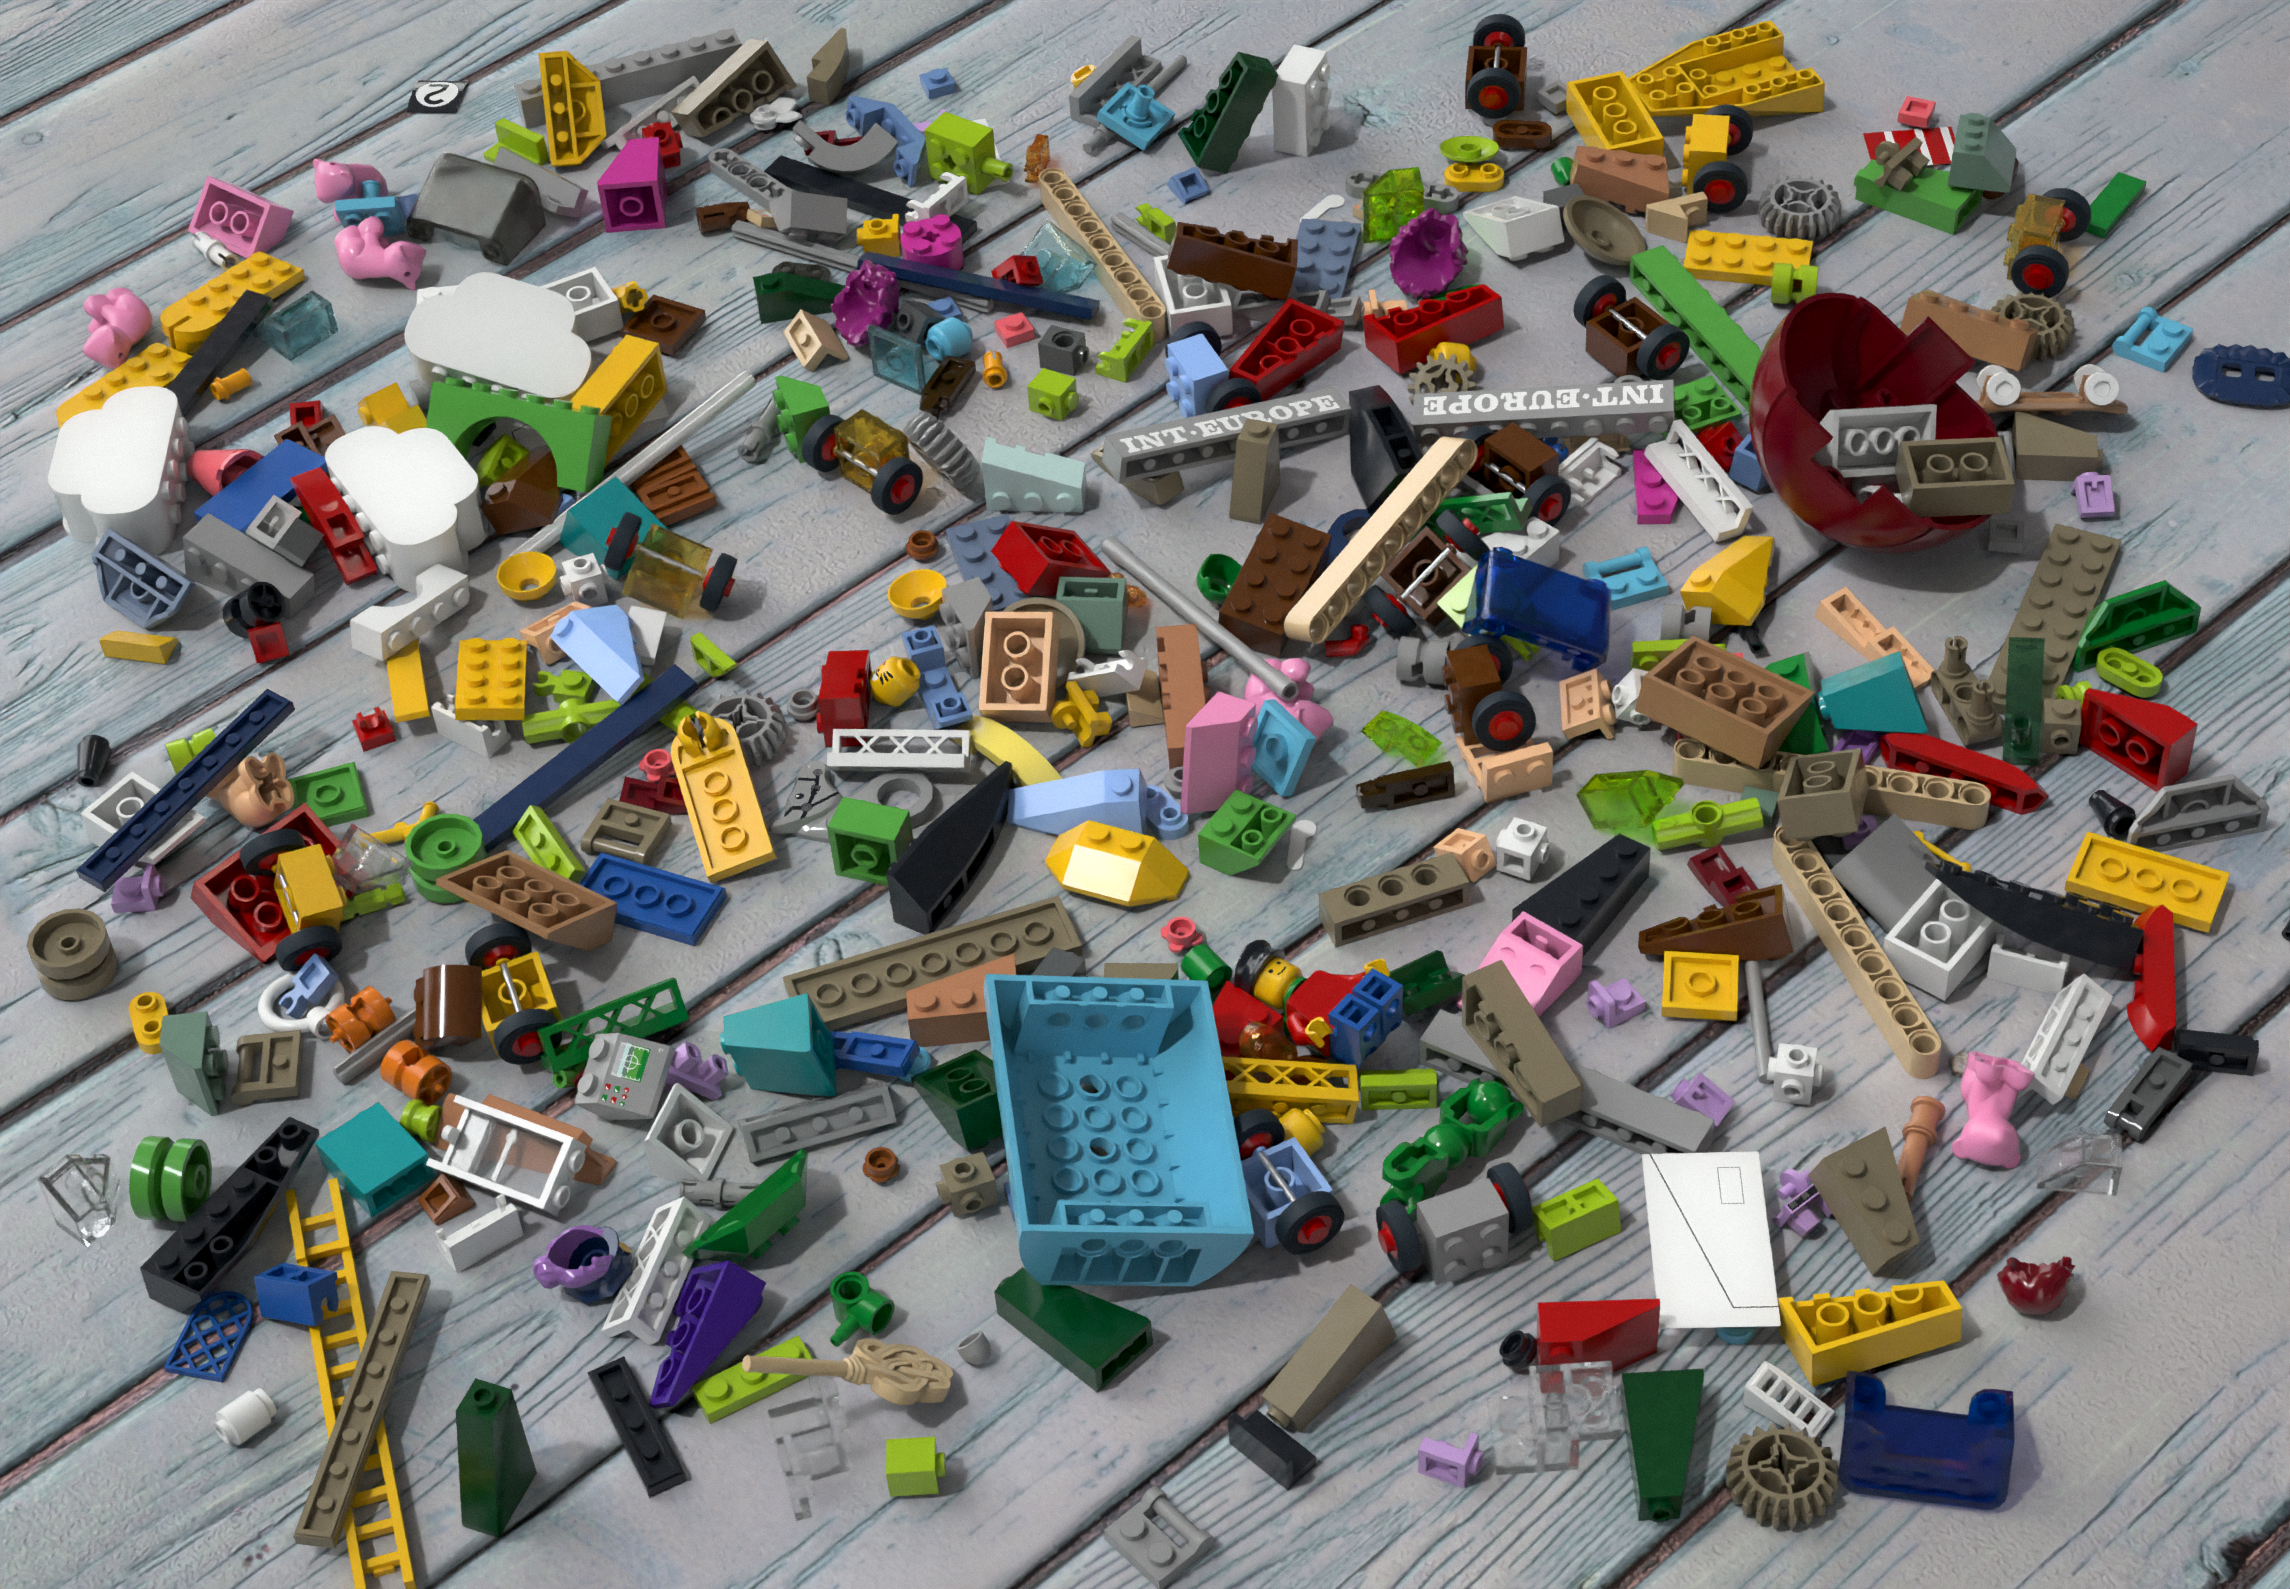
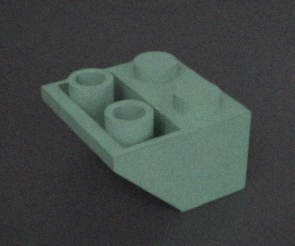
M1059 577L1056 601L1068 607L1082 625L1086 639L1085 653L1119 654V651H1122L1128 614L1126 578Z
M207 1011L163 1016L160 1047L177 1092L210 1116L219 1115L220 1100H224L226 1097V1087L222 1075L223 1071H228V1055L226 1049H220L218 1026H212Z

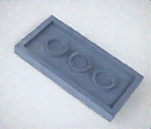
M1302 218L1296 237L1298 240L1297 270L1292 284H1295L1298 293L1327 290L1330 299L1344 298L1362 234L1360 223Z
M1008 514L945 529L946 539L963 581L976 577L981 579L992 597L993 612H1001L1009 605L1022 599L1043 597L1039 595L1028 596L1021 592L1017 587L1018 582L1011 574L1006 573L998 565L999 560L991 552L1011 522Z

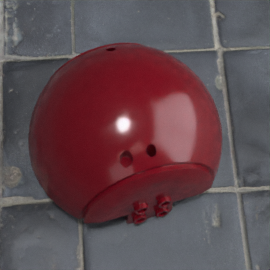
M1822 293L1802 300L1783 318L1770 336L1758 360L1751 384L1749 399L1751 440L1758 464L1769 486L1783 505L1810 529L1829 540L1862 551L1887 554L1917 552L1949 543L1971 532L1993 514L1943 517L1926 516L1920 518L1893 494L1900 493L1898 484L1871 485L1881 487L1860 503L1851 488L1852 482L1856 477L1844 478L1836 468L1832 466L1822 467L1813 456L1833 438L1820 425V422L1829 410L1934 404L1937 405L1935 440L1999 437L1998 432L1995 430L1996 425L1986 411L1956 383L1973 367L1976 361L1929 316L1906 335L1878 307L1861 296L1857 298L1855 295L1844 293Z

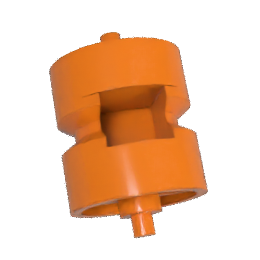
M367 986L350 999V1006L343 1003L325 1016L327 1026L332 1033L329 1040L333 1044L338 1042L349 1053H352L370 1040L371 1035H377L396 1021L395 1015L389 1006L392 1003L391 998L387 997L384 999L371 986Z
M402 1040L396 1043L387 1052L380 1067V1075L385 1082L398 1091H403L410 1099L423 1101L426 1106L434 1104L445 1094L452 1078V1071L449 1065L434 1055H430L425 1049L411 1040Z

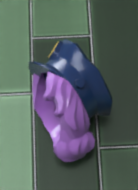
M574 1226L566 1229L548 1244L547 1253L535 1259L533 1271L535 1278L544 1288L552 1289L558 1285L565 1286L566 1294L586 1304L615 1294L620 1285L632 1274V1252L626 1244L619 1241L617 1232L611 1227Z

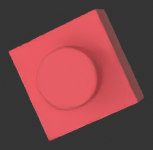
M1907 96L1898 112L1897 122L1908 124L1912 127L1927 128L1935 112L1936 102Z
M1022 312L994 321L995 332L1006 348L1035 339L1034 328Z

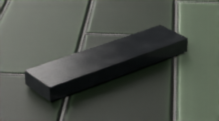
M623 1356L587 1372L589 1380L649 1498L687 1481L685 1473L625 1357Z

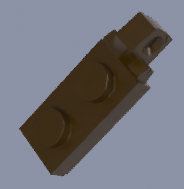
M946 355L921 390L919 410L931 413L937 419L939 418L940 411H948L976 372L975 362Z
M1450 761L1383 775L1382 777L1379 776L1374 781L1369 780L1356 785V796L1362 809L1377 805V807H1386L1390 811L1450 798L1455 795L1454 768Z

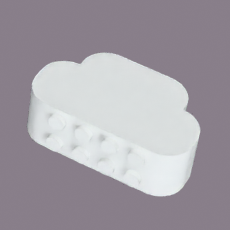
M491 272L476 273L467 277L458 285L453 296L435 295L423 300L413 310L405 328V342L416 375L421 382L431 388L432 382H445L446 377L465 379L464 385L471 387L473 382L492 385L491 391L499 392L500 388L518 390L519 397L526 398L527 394L546 396L545 402L553 404L554 399L571 401L595 372L590 349L580 337L574 308L565 296L555 291Z
M159 386L125 389L111 396L103 405L102 410H90L79 413L63 424L58 434L48 474V483L58 501L65 531L71 538L81 542H96V545H98L106 530L110 528L155 555H159L170 546L174 538L176 525L181 523V502L186 500L185 483L190 480L187 472V463L190 456L195 452L194 444L188 436L187 421L182 416L177 397L171 390Z
M370 426L350 432L336 439L328 447L325 460L330 480L356 519L365 536L364 543L370 555L375 556L376 563L383 574L388 573L393 581L403 590L417 593L416 577L437 563L463 574L466 572L469 566L467 551L476 548L487 538L490 526L488 518L480 508L482 499L476 472L442 432L430 428H417L397 434L389 428Z

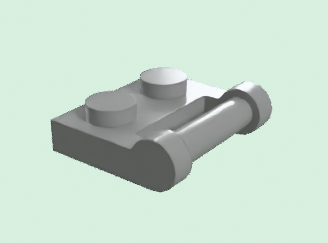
M1158 1486L1150 1488L1143 1495L1140 1502L1104 1529V1539L1157 1589H1163L1211 1549L1215 1540L1205 1529L1199 1530L1167 1501V1494ZM1157 1513L1188 1544L1181 1549L1148 1518Z

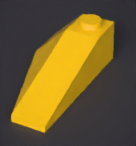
M1743 536L1695 569L1680 590L1686 610L1689 611L1693 606L1712 607L1711 624L1751 626L1765 605L1766 597L1764 590L1769 582L1767 572L1768 567L1772 564L1775 547L1774 537Z

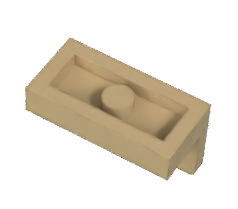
M804 310L798 312L783 332L803 368L814 372L827 354L843 361L848 358L847 352L830 324Z

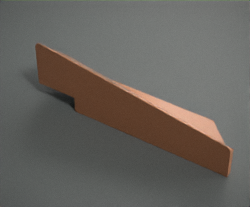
M449 1093L445 1098L434 1138L435 1148L446 1151L450 1143L442 1139V1131L446 1125L457 1128L465 1110L464 1107L453 1102L456 1095ZM491 1094L482 1102L483 1105L573 1137L587 1146L585 1149V1161L580 1171L575 1173L573 1180L598 1186L604 1182L616 1166L615 1159L597 1153L590 1148L593 1139L582 1129ZM497 1123L482 1159L499 1163L508 1142L507 1135L513 1129ZM519 1131V1142L513 1145L506 1165L550 1174L561 1146Z

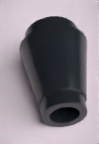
M87 735L77 745V782L84 787H95L98 785L112 753L109 747L110 743L106 738L98 735Z
M2105 790L2094 792L2089 798V806L2095 813L2105 833L2116 838L2128 836L2129 828L2136 819L2134 809L2108 794Z

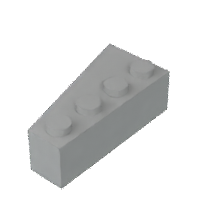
M209 513L183 536L185 573L199 584L234 597L256 582H268L275 586L282 594L285 602L283 617L291 619L315 595L313 573Z

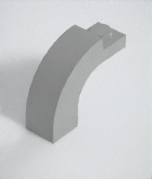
M801 120L793 127V133L796 135L794 141L806 151L809 148L813 150L808 156V162L817 168L838 175H855L874 169L894 152L899 143L877 123L872 126L861 140L848 146H836L826 142Z

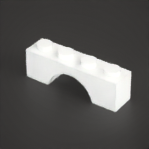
M439 563L433 565L416 577L417 599L394 607L372 605L350 620L352 648L381 661L386 660L469 604L468 575Z

